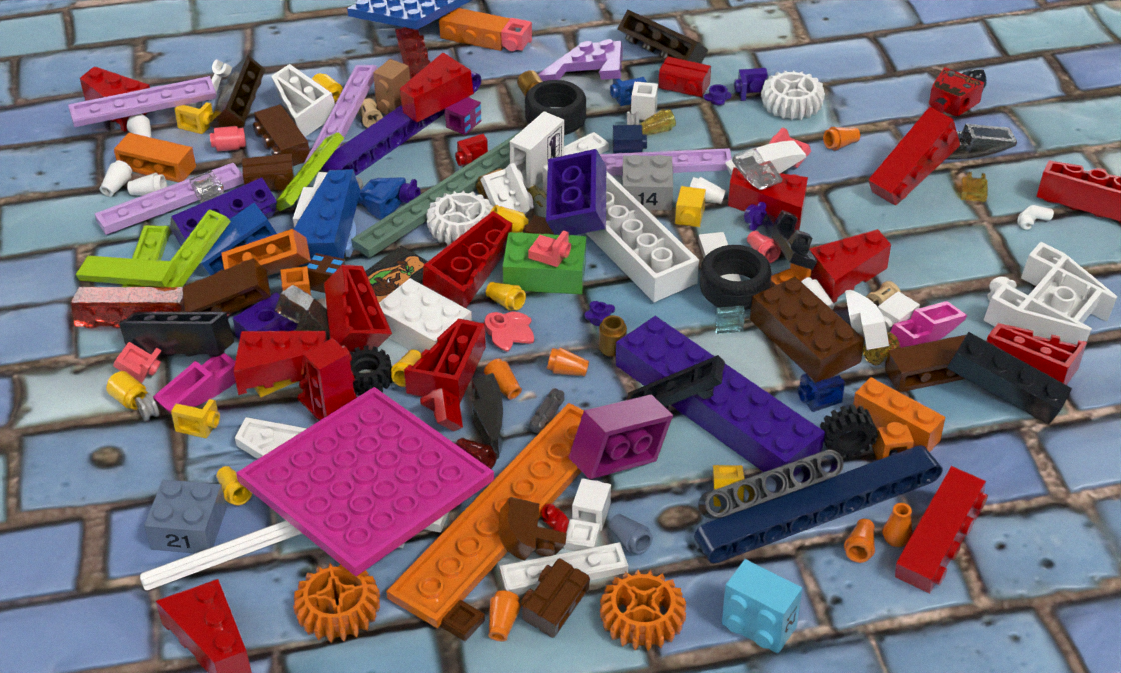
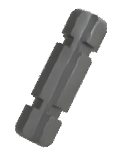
M553 388L549 392L547 398H545L535 413L536 415L529 422L531 432L539 434L552 420L559 409L558 407L565 400V393L562 390Z

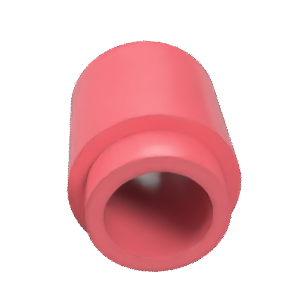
M238 126L214 128V133H210L211 147H216L217 152L240 150V147H246L244 128H238Z

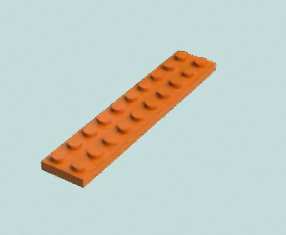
M568 403L386 591L387 599L438 628L441 625L442 618L459 600L463 601L508 552L501 542L498 531L500 509L510 497L539 503V519L543 506L545 504H552L582 472L569 459V455L584 410Z

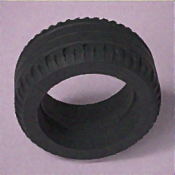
M547 80L536 84L529 89L525 96V118L528 125L541 113L547 112L564 119V135L576 131L584 124L586 119L585 93L577 85L564 80Z
M743 245L721 246L710 251L702 261L700 271L701 292L710 303L719 308L731 311L751 309L752 296L770 288V263L763 254L753 248ZM739 274L750 279L746 281H731L721 276Z

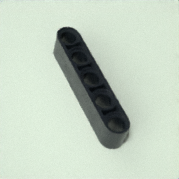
M826 450L708 491L699 499V511L703 516L710 519L724 517L819 483L840 474L843 470V459L838 452ZM823 457L830 461L831 467L829 472H825L821 467ZM795 467H799L803 471L804 476L801 482L795 480L793 476ZM768 476L772 477L776 482L774 492H770L766 488L765 482ZM740 486L745 487L748 491L749 497L746 502H742L738 498L737 492ZM712 496L717 497L721 502V508L717 513L712 511L709 506Z

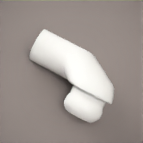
M1030 205L1019 214L1017 221L1022 229L1028 230L1032 228L1031 225H1034L1036 219L1050 221L1053 218L1054 212L1050 208Z

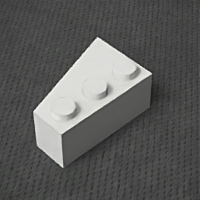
M290 64L271 76L278 97L285 110L305 137L326 123L335 106L331 92Z

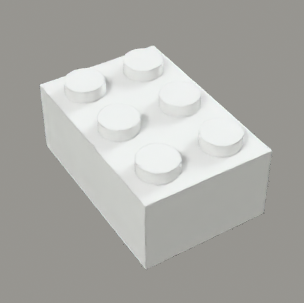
M408 279L379 302L392 332L389 338L409 350L414 349L420 353L425 349L430 350L437 343V338L458 318L472 321L470 310L412 279Z

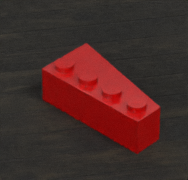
M929 106L868 179L872 193L895 206L905 199L914 188L960 146L954 119Z
M1048 161L1043 171L1036 197L1049 203L1066 205L1073 210L1090 212L1097 217L1118 220L1121 223V176L1110 175L1106 172V169L1096 168L1085 171L1082 165Z
M494 211L489 213L424 264L423 286L467 308L505 254L508 233H512L513 223Z
M950 467L896 562V578L929 594L936 584L941 585L947 573V565L951 560H955L962 541L970 533L975 520L987 501L988 494L984 493L985 480L956 467Z

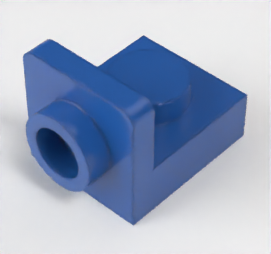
M644 77L621 81L620 78L613 79V84L610 85L612 98H615L620 106L630 105L634 83H647Z

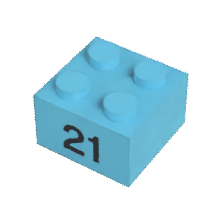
M745 559L725 585L722 625L726 626L733 633L741 634L756 642L760 647L770 649L778 654L797 628L803 588Z

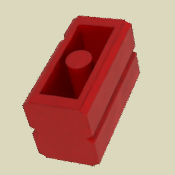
M667 56L659 70L658 87L702 98L710 85L711 66Z

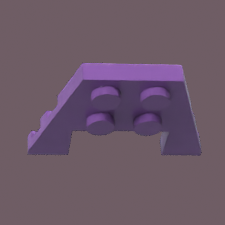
M611 39L592 43V41L582 42L538 75L542 81L560 80L565 72L600 69L601 80L619 79L622 75V42Z

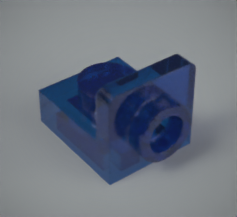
M803 374L800 377L798 396L803 403L807 404L812 412H816L843 402L845 381L838 375L814 383L808 374Z

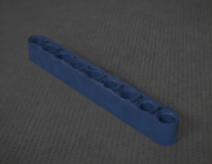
M916 446L844 472L830 479L707 522L696 530L694 539L709 562L720 563L931 484L940 477L943 468L925 446Z

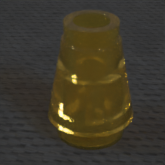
M661 109L643 122H640L639 125H642V134L651 135L671 131L676 126V120L670 109Z

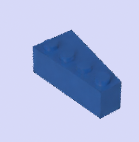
M353 169L329 170L294 227L295 231L306 237L311 260L315 253L344 259L360 195V188Z

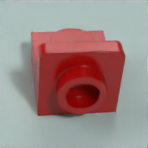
M480 134L457 142L455 158L459 166L465 167L488 152L486 136Z
M441 388L435 389L430 394L420 398L421 405L434 411L438 424L452 431L463 428L459 397Z

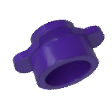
M721 84L710 86L709 93L704 95V99L711 101L714 105H724L725 101L732 97L727 87Z
M412 179L410 183H403L399 192L400 201L406 204L421 195L416 179Z
M759 202L758 206L752 204L747 207L744 213V220L749 224L750 230L755 231L758 226L763 225L762 221L767 213L765 211L766 203Z
M592 301L589 304V311L585 312V318L591 324L600 326L605 317L615 312V307L612 304L607 305L604 302Z

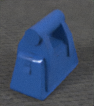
M404 177L371 179L360 190L358 203H361L369 213L382 220L403 203L400 201L399 192L402 184L406 183V179Z

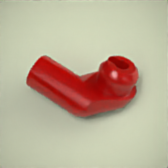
M545 504L540 511L543 521L550 529L566 533L569 525L567 516L553 504Z

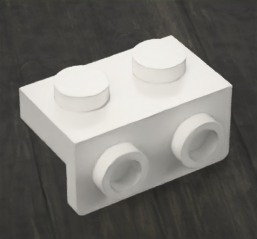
M515 163L509 164L504 170L485 175L480 179L493 207L499 205L523 212L525 216L534 208L532 195L527 192L523 183L522 173L516 168Z

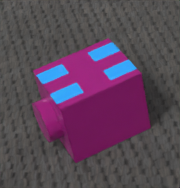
M467 97L445 108L446 128L463 135L469 133L482 121L481 102Z

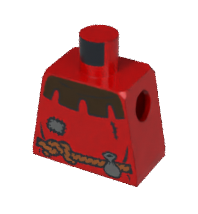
M944 67L932 85L929 105L941 113L946 112L954 116H960L980 103L984 82Z

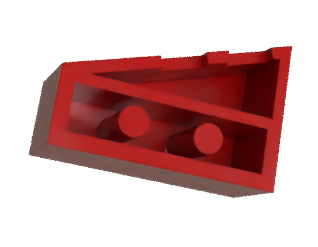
M96 66L80 77L85 101L150 88L149 84ZM130 116L110 121L117 122L121 130L126 132L128 130L127 121Z
M733 167L729 186L728 206L745 212L748 206L752 204L758 206L759 202L766 203L765 211L767 214L776 218L782 210L795 214L798 218L795 230L800 231L808 177L764 171L762 173L763 178L769 175L777 183L759 188L747 178L752 173L744 174L740 168Z
M998 323L989 333L987 342L1065 385L1069 383L1079 369L1087 342L1078 340L1077 345L1060 341V336L1052 334L1050 339L1034 336V330Z

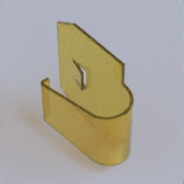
M536 185L531 186L528 192L532 195L533 200L540 207H543L540 201H536L534 198L537 195H542L547 200V193Z

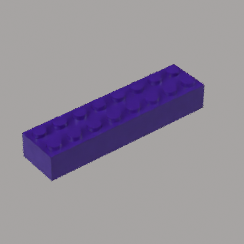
M657 316L652 317L616 342V366L643 386L714 357V355ZM725 364L723 369L722 384L714 387V395L712 397L703 399L695 394L671 404L672 407L763 472L822 452L825 431L727 364ZM795 467L793 476L795 477L802 470L799 467Z

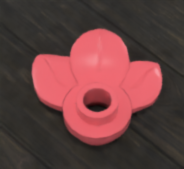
M492 312L485 317V330L492 337V342L500 349L509 352L513 342L534 343V334L529 327L532 319L529 316L520 312H508L506 314Z

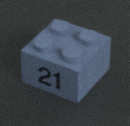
M162 479L144 525L151 550L195 554L213 547L227 509L222 485Z

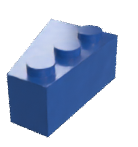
M255 202L229 219L231 222L201 261L210 276L224 270L222 252L277 234Z

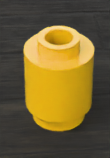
M318 73L314 75L312 80L331 92L336 103L343 87L327 74Z
M119 371L113 374L108 379L106 391L110 396L124 407L133 410L138 409L135 398L140 397L143 399L145 394L148 393L146 387L126 371Z

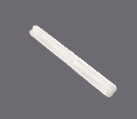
M285 520L145 571L140 574V580L143 588L148 591L302 533Z

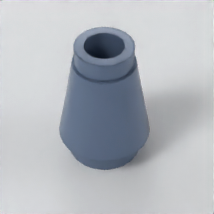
M616 514L610 520V529L628 552L642 554L650 547L653 537L648 527L622 514Z

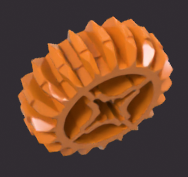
M329 562L328 568L325 569L317 566L315 574L307 572L306 581H299L298 590L294 591L295 605H293L295 615H297V621L301 627L305 628L308 635L315 633L318 641L327 636L331 643L335 637H340L345 642L349 634L357 638L359 629L368 631L369 622H375L376 612H379L380 591L373 576H369L366 570L355 576L341 564L334 567L331 562ZM335 598H338L339 605H336Z
M637 569L635 575L631 576L625 571L623 579L614 577L612 585H606L604 594L600 599V618L603 621L605 631L610 632L612 640L620 638L622 647L631 643L635 651L639 645L645 646L649 651L652 644L662 648L664 640L672 643L675 634H680L682 625L686 621V601L682 597L681 588H675L673 579L665 581L663 573L656 577L653 576L651 569L647 574H641ZM622 604L626 606L624 613H621L619 610ZM662 606H664L667 610V613L665 615L660 613V608Z

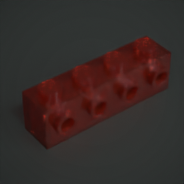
M405 27L395 29L399 62L409 66L410 79H412L430 63L427 47H425L424 35H419L418 29Z
M78 287L71 301L74 325L86 328H96L98 326L120 328L119 323L134 312H185L182 287Z

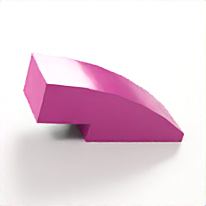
M948 301L915 309L911 319L893 324L888 336L889 344L896 349L940 340L960 325L967 315Z
M225 353L220 356L211 357L202 365L194 361L156 393L153 399L170 414L176 403L192 407L198 406L216 397L236 383L234 376L235 361Z

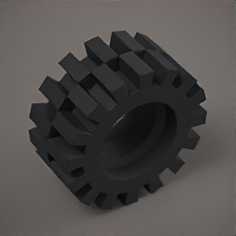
M364 346V350L360 351L359 347L354 348L355 353L349 351L352 357V361H350L351 371L355 378L353 382L355 394L359 392L362 395L373 387L383 393V387L385 389L390 387L389 383H392L390 356L383 349L378 352V347L373 346L372 350H369V346ZM366 369L374 370L370 373H359Z
M850 405L849 409L842 406L839 412L834 409L831 411L832 416L826 415L824 417L825 422L820 424L821 429L825 431L824 443L827 450L838 452L842 458L845 454L847 458H852L853 453L859 456L862 454V449L868 451L870 449L869 444L874 445L876 442L875 438L878 437L877 429L867 409L864 410L862 406H858L856 409L855 405Z

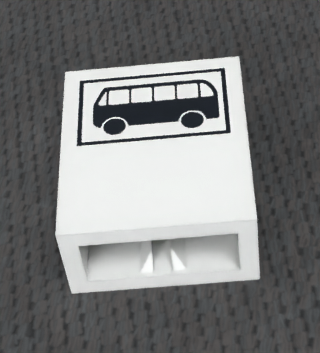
M543 112L510 140V164L515 163L516 168L522 173L525 187L532 189L543 179V166L548 165V159L564 156V119Z

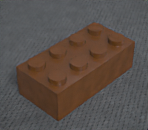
M796 277L752 296L750 320L817 384L861 363L865 339Z

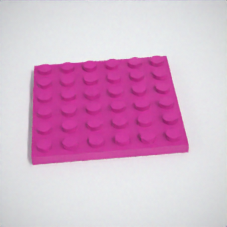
M375 387L236 472L239 483L355 576H358L494 481L493 470Z

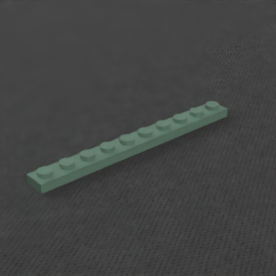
M520 132L352 238V246L370 258L426 222L430 203L435 202L437 197L443 198L444 193L451 195L454 191L462 193L463 190L469 194L475 190L478 177L499 168L505 169L510 164V140Z

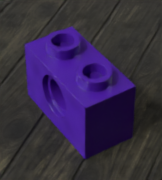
M277 292L272 294L270 298L260 301L233 317L236 338L239 340L241 331H294L299 328L296 307Z

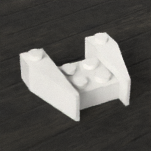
M1040 242L1029 254L1021 279L1036 286L1029 295H1026L1004 283L991 297L984 321L993 326L1001 323L1034 330V336L1050 339L1051 334L1060 336V341L1077 345L1078 340L1087 342L1092 330L1091 327L1083 324L1088 316L1092 314L1107 322L1118 296L1065 253Z

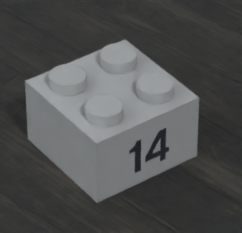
M623 155L622 186L647 210H672V156Z

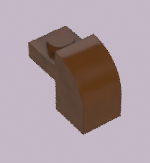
M510 497L500 509L498 527L499 537L507 551L524 561L533 551L545 557L556 555L566 545L567 533L538 526L539 503Z

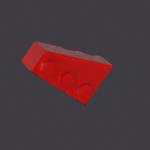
M443 52L400 88L403 113L416 122L474 94L471 70Z
M879 229L810 248L809 250L817 260L814 269L811 270L810 278L812 280L816 279L831 301L835 303L838 297L845 293L846 290L853 291L860 282L866 283L888 268L891 243Z
M341 265L324 283L330 339L333 338L341 347L345 346L351 352H355L354 348L359 347L360 351L364 350V346H369V350H372L373 346L379 347L392 335L391 329L364 267Z
M458 318L437 338V343L430 350L425 349L421 353V358L413 366L409 364L404 369L406 393L424 397L435 389L443 388L459 397L460 404L486 348L485 323Z
M241 331L234 366L238 395L246 394V389L264 385L265 389L274 387L273 383L290 379L291 383L303 380L305 375L301 374L303 354L326 342V331Z
M333 338L305 352L302 358L301 374L305 375V377L299 382V387L303 389V392L298 394L297 400L319 421L357 398L353 387L355 378L351 371V354L345 346L341 347Z
M219 579L156 600L162 625L167 630L170 629L178 638L179 643L184 648L187 647L196 657L197 662L208 673H252L247 650Z

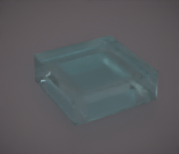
M744 307L716 308V334L743 332Z

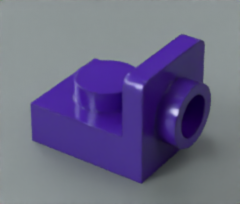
M739 69L738 79L734 80L735 93H739L741 101H746V93H758L763 90L764 82L768 76L767 69Z

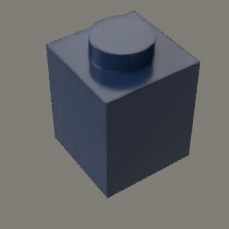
M613 125V154L639 153L643 149H647V134H642V125Z

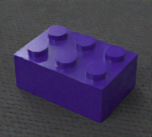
M597 149L548 159L546 222L554 235H560L562 231L569 232V235H578L606 229L607 167Z

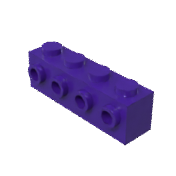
M260 178L172 215L170 229L182 246L209 209L230 219L255 202L265 217L269 219L275 213L277 201L263 178Z

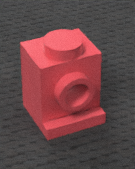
M510 18L501 31L502 47L509 51H523L527 43L532 41V22ZM516 28L522 29L520 32H516Z

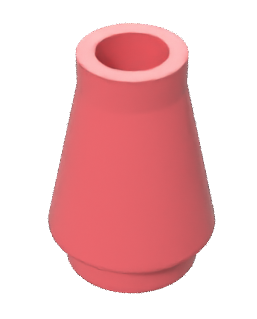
M753 231L748 235V244L763 254L769 263L775 262L779 258L781 249L774 239L760 234L758 231Z

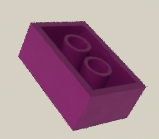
M652 394L584 410L569 459L589 479L656 462L673 414Z

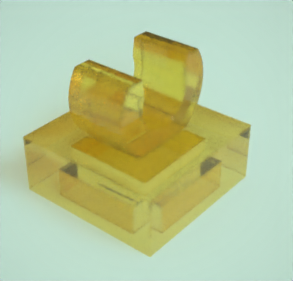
M968 172L966 177H962L961 200L986 202L988 195L986 174L982 173L981 178H972V172Z

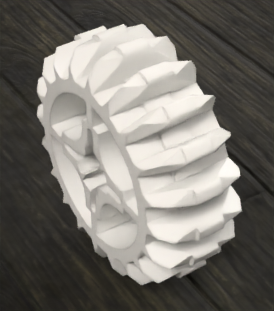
M784 70L782 74L776 72L775 76H769L768 80H765L763 90L761 91L763 107L767 108V112L774 113V116H782V119L790 118L791 120L793 118L802 120L803 117L810 118L811 115H816L818 110H821L825 96L823 83L818 82V78H812L811 74L805 75L803 71L797 73L794 70L793 72Z
M463 190L462 193L454 191L451 195L444 193L443 198L437 197L435 202L430 203L427 213V227L433 238H438L439 243L446 242L448 246L486 217L493 208V205L490 204L489 199H484L483 195L476 196L474 192L468 194Z

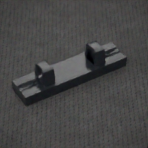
M783 210L777 218L766 213L762 223L789 263L813 270L817 263L816 258L809 250L813 238L808 233L799 230L795 231L798 220L797 216Z
M719 355L628 392L627 400L652 394L668 410L669 405L695 394L703 399L710 398L714 395V387L722 384L725 361Z

